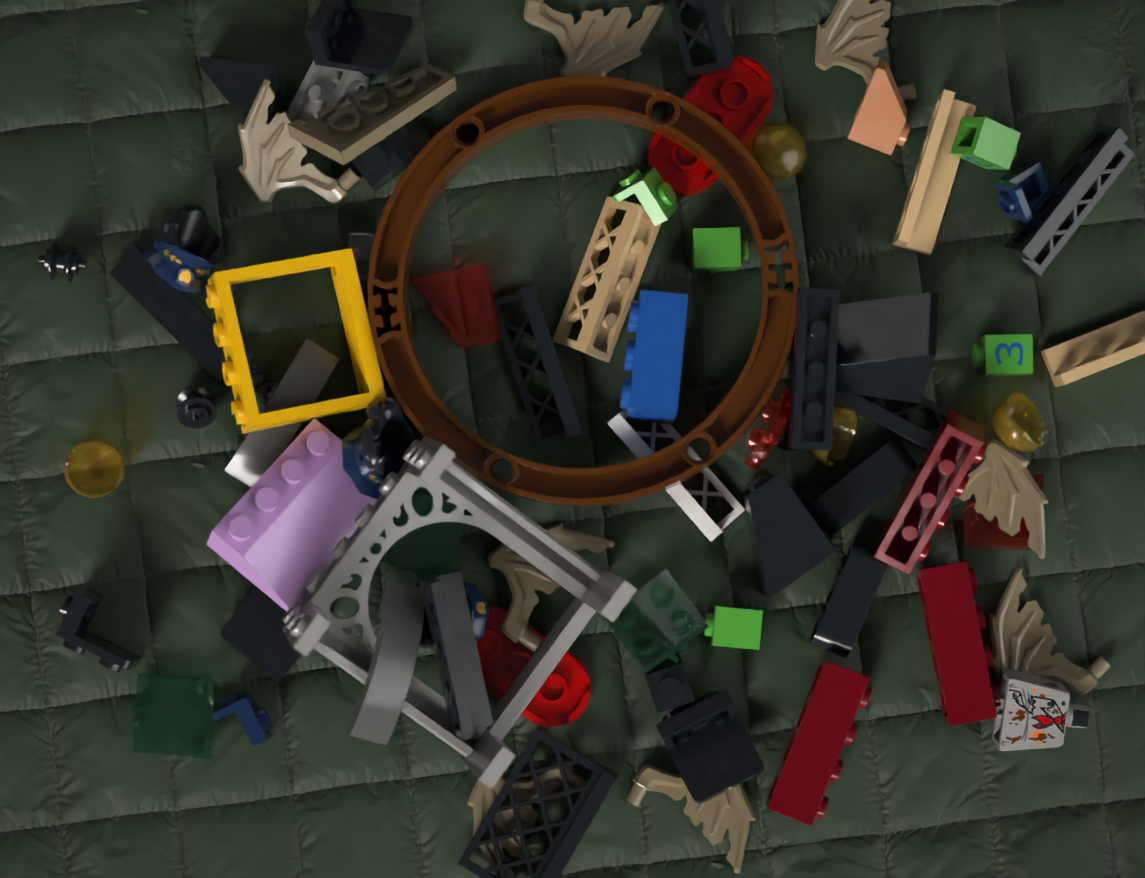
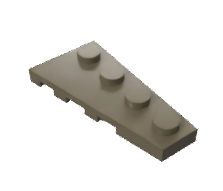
M426 64L384 82L385 89L382 91H363L352 96V104L335 110L331 105L317 111L318 118L304 124L298 119L287 124L290 138L345 165L456 91L455 77Z

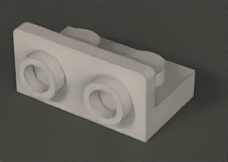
M313 60L287 114L292 122L300 119L304 124L318 118L317 111L332 105L335 110L352 104V96L367 91L371 80L361 72L315 65Z

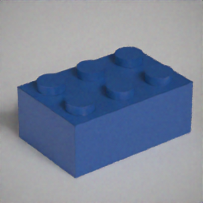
M641 290L639 301L631 300L627 332H635L634 340L627 339L624 370L631 371V378L623 379L620 409H627L626 420L671 425L674 423L678 410L688 294Z

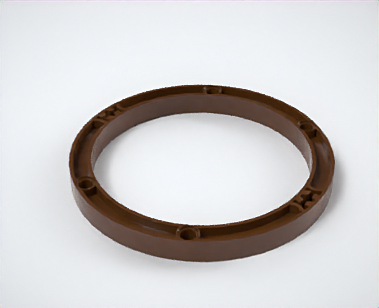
M600 76L557 77L531 82L506 90L475 105L438 132L413 159L400 177L386 203L374 238L367 283L370 327L380 366L394 396L422 435L445 445L456 454L452 461L474 477L497 489L525 499L575 507L607 506L635 501L661 493L687 481L709 467L730 450L753 425L767 405L781 378L795 331L797 288H799L795 246L785 211L773 185L744 145L710 115L669 92L639 82ZM667 105L674 110V115L668 121L662 122L653 117L654 110L659 106ZM598 119L635 125L662 135L695 155L727 187L742 210L757 248L762 274L763 298L761 317L754 345L737 382L722 403L689 434L660 451L624 464L580 469L553 467L522 459L489 444L470 431L440 399L424 371L412 337L408 313L410 266L416 242L434 203L455 176L478 155L501 140L542 124L564 120ZM468 127L477 128L479 135L474 142L465 144L460 141L459 137L464 129ZM785 245L788 247V250L782 249V265L784 268H790V270L785 271L784 285L785 289L792 287L793 293L784 289H777L776 272H769V270L774 269V252ZM379 290L388 293L390 305L397 310V313L391 314L390 317L391 327L396 331H389L387 320L380 315L381 312L386 311L387 307L386 299L381 294H378ZM703 440L709 444L711 451L706 459L697 461L688 455V447L693 441ZM502 460L509 461L512 465V475L505 481H496L492 475L493 466Z

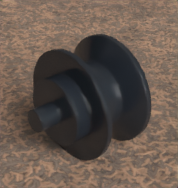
M54 241L51 249H47L46 255L39 256V263H44L45 271L49 273L50 280H54L58 273L65 274L67 282H72L74 275L79 274L80 268L86 269L87 261L81 260V253L77 252V247L74 243L70 245L68 250H61L59 243Z
M248 362L256 401L261 400L262 404L266 405L269 400L267 395L273 392L271 387L277 381H268L264 373L269 368L268 365L260 367L259 364L250 366Z
M191 386L183 389L176 398L177 418L181 424L188 428L199 429L210 425L216 417L215 396L209 389L202 386Z

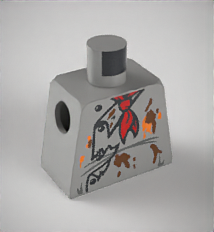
M1001 668L998 688L1001 706L996 707L997 717L994 718L992 740L999 751L1061 747L1064 743L1066 727H1087L1089 719L1088 706L1069 703L1070 692L1062 683L1009 668Z

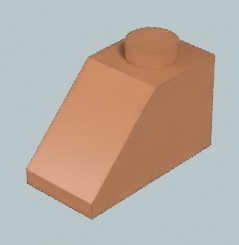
M878 58L849 128L847 139L892 155L896 144L904 145L911 124L906 123L908 109L887 61L882 58Z

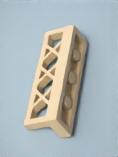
M945 89L937 96L892 245L928 256L932 253L961 159L950 154L961 117H973L976 110V105L954 99L955 92Z
M607 196L553 337V342L609 363L631 306V300L634 298L661 224L657 226L653 224L642 205L624 200L616 203L613 197ZM616 210L626 211L621 225L613 230L611 223ZM609 246L610 255L608 260L599 266L597 260L600 252ZM595 282L596 292L594 297L585 303V291L588 286ZM581 319L583 326L577 341L569 339L568 336L573 324Z
M1145 310L1041 351L1054 386L1066 385L1145 354Z

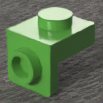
M655 167L642 174L639 169L627 174L619 181L621 187L613 195L614 200L618 203L635 194L655 226L668 220L679 207L672 187L668 183L663 182Z

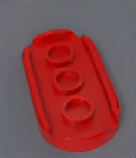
M736 56L733 59L732 69L700 76L682 99L695 105L717 120L745 145L765 121L772 108L773 88L770 76L762 65L751 58ZM674 110L671 111V113L667 116V118L664 121H668L672 118V116L674 115ZM658 133L653 134L647 155L649 169L655 167L663 182L668 183L674 193L680 195L697 194L708 189L716 182L718 177L695 155Z
M488 605L490 612L484 636L477 640L476 644L486 691L498 700H501L535 652L519 641L518 643L513 642L502 632V623L508 611L501 607ZM528 625L527 629L543 638V642L546 636ZM567 651L521 715L534 724L543 727L562 726L575 721L586 709L591 694V680L584 664L575 655Z

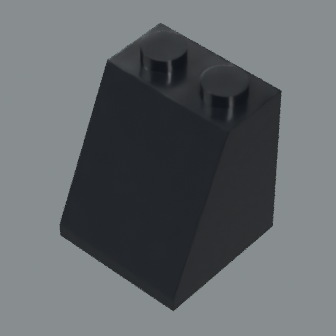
M928 292L839 304L835 391L920 403L936 357L938 293Z
M767 471L761 473L745 485L749 492L743 495L742 499L760 589L766 596L772 598L835 553L836 550L782 474L770 475Z

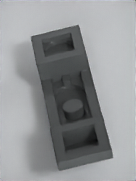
M305 338L260 414L314 403L339 358ZM302 422L247 433L227 463L224 471L252 487L284 452Z
M386 579L377 618L382 620L363 695L357 696L347 733L348 736L387 745L393 733L409 689L421 640L425 606L421 588Z

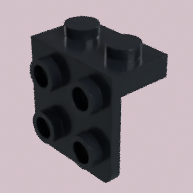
M321 0L313 18L307 21L305 38L310 44L315 65L385 75L390 72L414 24L410 16L360 9L357 7L356 0Z
M258 587L252 591L221 629V636L224 640L274 680L283 679L303 655L292 647L282 630L286 624L282 621L286 611Z
M92 588L77 591L74 596L69 595L59 612V616L64 619L56 633L57 636L65 639L63 646L81 655H85L86 651L101 657L99 663L115 672L120 673L122 669L130 670L138 666L142 660L141 656L88 630L105 595Z
M727 689L719 693L718 691L709 692L699 698L697 704L684 711L683 709L673 710L662 718V722L656 724L693 801L698 804L704 803L764 771L763 761L739 718Z

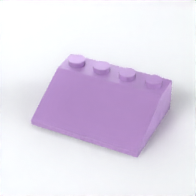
M314 418L211 531L206 545L287 612L295 601L301 604L310 591L306 586L313 575L319 569L325 571L334 558L330 554L343 536L348 539L358 527L354 522L361 510L367 504L373 506L378 499L358 492L352 479L343 469L342 441Z

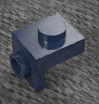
M1032 159L994 182L999 195L997 203L1001 211L1006 216L1023 222H1028L1033 218L1030 209L1036 206L1049 189L1040 162Z
M239 692L217 702L220 710L212 714L214 721L236 711L253 746L266 741L272 736L269 729L273 728L272 720L264 706L258 708L252 694L241 698Z

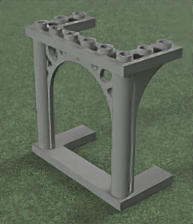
M425 436L421 442L415 439L407 448L402 457L406 462L396 474L392 471L384 479L378 489L382 495L373 506L367 504L361 510L354 522L358 527L348 539L343 536L333 548L330 556L334 559L325 571L319 569L310 579L306 586L310 592L300 604L295 601L287 610L282 619L286 623L282 630L292 647L307 657L310 651L315 649L365 685L377 640L368 612V593L373 573L383 555L398 539L416 528L437 522L466 523L487 531L573 594L575 599L491 712L494 725L474 730L475 738L463 740L453 734L445 698L412 675L401 711L458 751L461 759L477 779L492 789L516 756L502 741L507 732L594 613L598 612L614 622L637 589L603 567L598 566L596 568L452 461L456 455L445 445ZM419 487L428 489L433 499L431 511L425 516L418 515L412 505V495ZM442 493L449 497L446 502L456 505L451 512L444 513L441 511L443 505ZM403 504L408 519L403 525L397 526L393 522V517L399 518L401 513L400 506ZM466 509L472 515H464V510ZM383 529L385 533V538L380 536V533L383 531ZM373 543H379L381 546V550L377 554L370 552V547ZM363 556L368 560L365 562H360ZM350 575H360L361 582L356 589L341 587L343 584H348L353 580ZM340 597H352L359 604L354 614L340 618L331 614L330 605ZM357 623H360L363 627L359 638L354 635L351 629L348 634L342 630V628L351 627ZM370 643L372 650L365 647V645Z

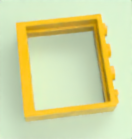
M352 248L215 272L207 280L208 285H205L208 296L206 303L209 309L214 308L217 323L213 325L214 338L217 346L223 347L226 362L222 363L223 378L227 386H232L235 401L231 402L232 415L235 414L237 425H241L242 434L313 420L314 418L318 419L367 409L368 404L378 398L386 397ZM330 267L359 394L259 414L230 285Z

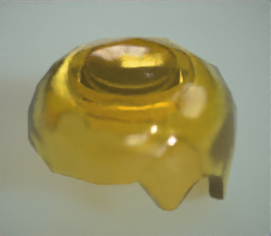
M782 122L772 123L757 130L748 140L745 147L758 162L772 185L794 177L801 171L807 158L806 143L799 131L793 126L783 124Z
M1018 391L1012 393L1001 401L994 410L993 427L995 434L1000 442L1017 453H1032L1045 443L1044 440H1040L1048 433L1047 426L1037 408L1024 394Z
M834 406L831 451L807 450L808 453L817 462L833 466L834 462L830 460H844L856 432L857 413L844 407Z
M87 439L79 442L71 449L64 463L66 482L77 494L91 499L111 494L120 485L125 474L123 456L113 444L102 439Z

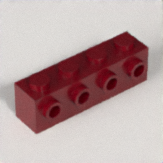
M949 409L877 539L874 553L875 558L907 574H910L917 560L920 562L924 561L932 545V541L929 540L935 528L941 530L951 511L948 508L953 496L960 497L969 480V476L966 473L972 463L978 464L987 449L988 443L984 441V426Z
M959 560L915 569L944 723L954 726L996 718L995 707L1001 706V700L997 684L990 683L988 668H993V659L989 645H983L980 630L985 629L986 624L982 607L975 606L973 591L978 590V582L974 568H968L967 561Z
M821 659L765 801L767 809L810 826L813 825L815 818L822 819L829 802V797L824 796L830 781L834 783L837 781L844 761L840 760L839 756L844 744L851 745L858 728V724L853 722L858 708L865 709L872 693V687L868 686L869 677Z

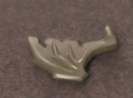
M525 0L524 19L527 23L556 36L565 56V65L560 70L561 77H606V74L611 70L642 55L639 49L650 34L666 4L660 2L659 5L647 6L643 11L642 18L635 22L630 29L627 28L632 17L629 7H614L606 16H603L602 9H597L593 12L586 10L582 12L579 22L574 24V18L571 13L553 10L544 3V0Z
M838 0L825 24L817 25L815 66L823 71L837 65L860 74L866 85H868L878 58H880L873 57V55L879 50H884L887 45L886 38L889 29L886 27L882 28L881 26L890 18L891 2L879 0L870 4L871 0ZM913 83L898 86L904 101L916 98V90Z
M266 78L254 100L245 124L240 123L238 125L243 153V164L239 166V171L260 202H271L277 191L294 187H306L332 204L340 202L350 194L349 189L362 178L360 172L351 166L339 178H335L322 172L314 162H307L303 165L302 159L308 153L307 147L290 138L287 124L291 123L292 120L287 112H276L270 123L267 122L269 115L268 107L273 102L275 93L270 86L271 81Z
M992 439L987 442L988 446L983 459L966 473L969 476V480L959 499L966 501L974 494L976 498L974 507L976 512L982 513L988 521L993 520L994 516H996L999 528L1012 537L1020 532L1021 521L1024 518L1030 535L1028 547L1038 553L1040 559H1044L1046 553L1044 504H1048V500L1027 468L1029 460L997 439Z
M562 523L544 528L573 551L589 550L594 554H601L608 547L612 548L614 546V542L611 540L570 529H563ZM501 543L487 556L489 567L499 569L504 573L513 596L501 630L513 642L518 643L519 641L535 652L543 638L527 629L529 616L534 606L539 602L538 595L534 591H543L549 595L556 588L561 587V585L507 545Z
M1017 567L1005 588L995 613L988 614L993 672L999 681L1001 668H1009L1043 678L1053 677L1081 695L1087 694L1099 684L1098 679L1111 667L1110 664L1099 656L1085 669L1070 662L1062 652H1055L1051 655L1052 647L1057 643V638L1052 634V628L1049 623L1041 626L1044 612L1037 600L1026 601L1022 609L1017 612L1020 593L1024 591L1027 585L1021 574L1022 568Z
M557 758L550 762L548 765L558 763ZM572 765L565 767L570 788L587 784V781L574 771L575 767ZM559 768L538 773L543 795H547L554 788L563 785ZM501 776L492 789L477 779L467 802V805L473 808V836L503 787L507 777ZM533 777L530 779H516L512 786L516 802L538 797ZM507 794L501 806L511 804L509 794ZM531 804L518 807L523 829L534 827V823L538 819V812L532 808ZM512 809L496 813L493 823L497 836L518 831ZM489 827L484 833L482 839L491 837ZM519 836L498 841L504 863L506 858L503 847L506 848L512 857H523L524 853ZM493 843L476 847V849L480 848L489 866L498 864ZM510 867L505 868L507 878H514L513 870ZM500 870L493 871L496 876L501 878Z
M646 764L642 766L633 778L634 784L625 800L639 807L647 791L664 793L675 801L681 800L686 796V805L683 808L684 814L690 817L694 826L699 825L700 822L703 823V836L713 846L721 843L726 829L729 830L730 848L727 851L726 859L734 867L733 871L739 874L750 821H755L743 783L704 803L698 804L693 801L680 774L668 772L652 765Z

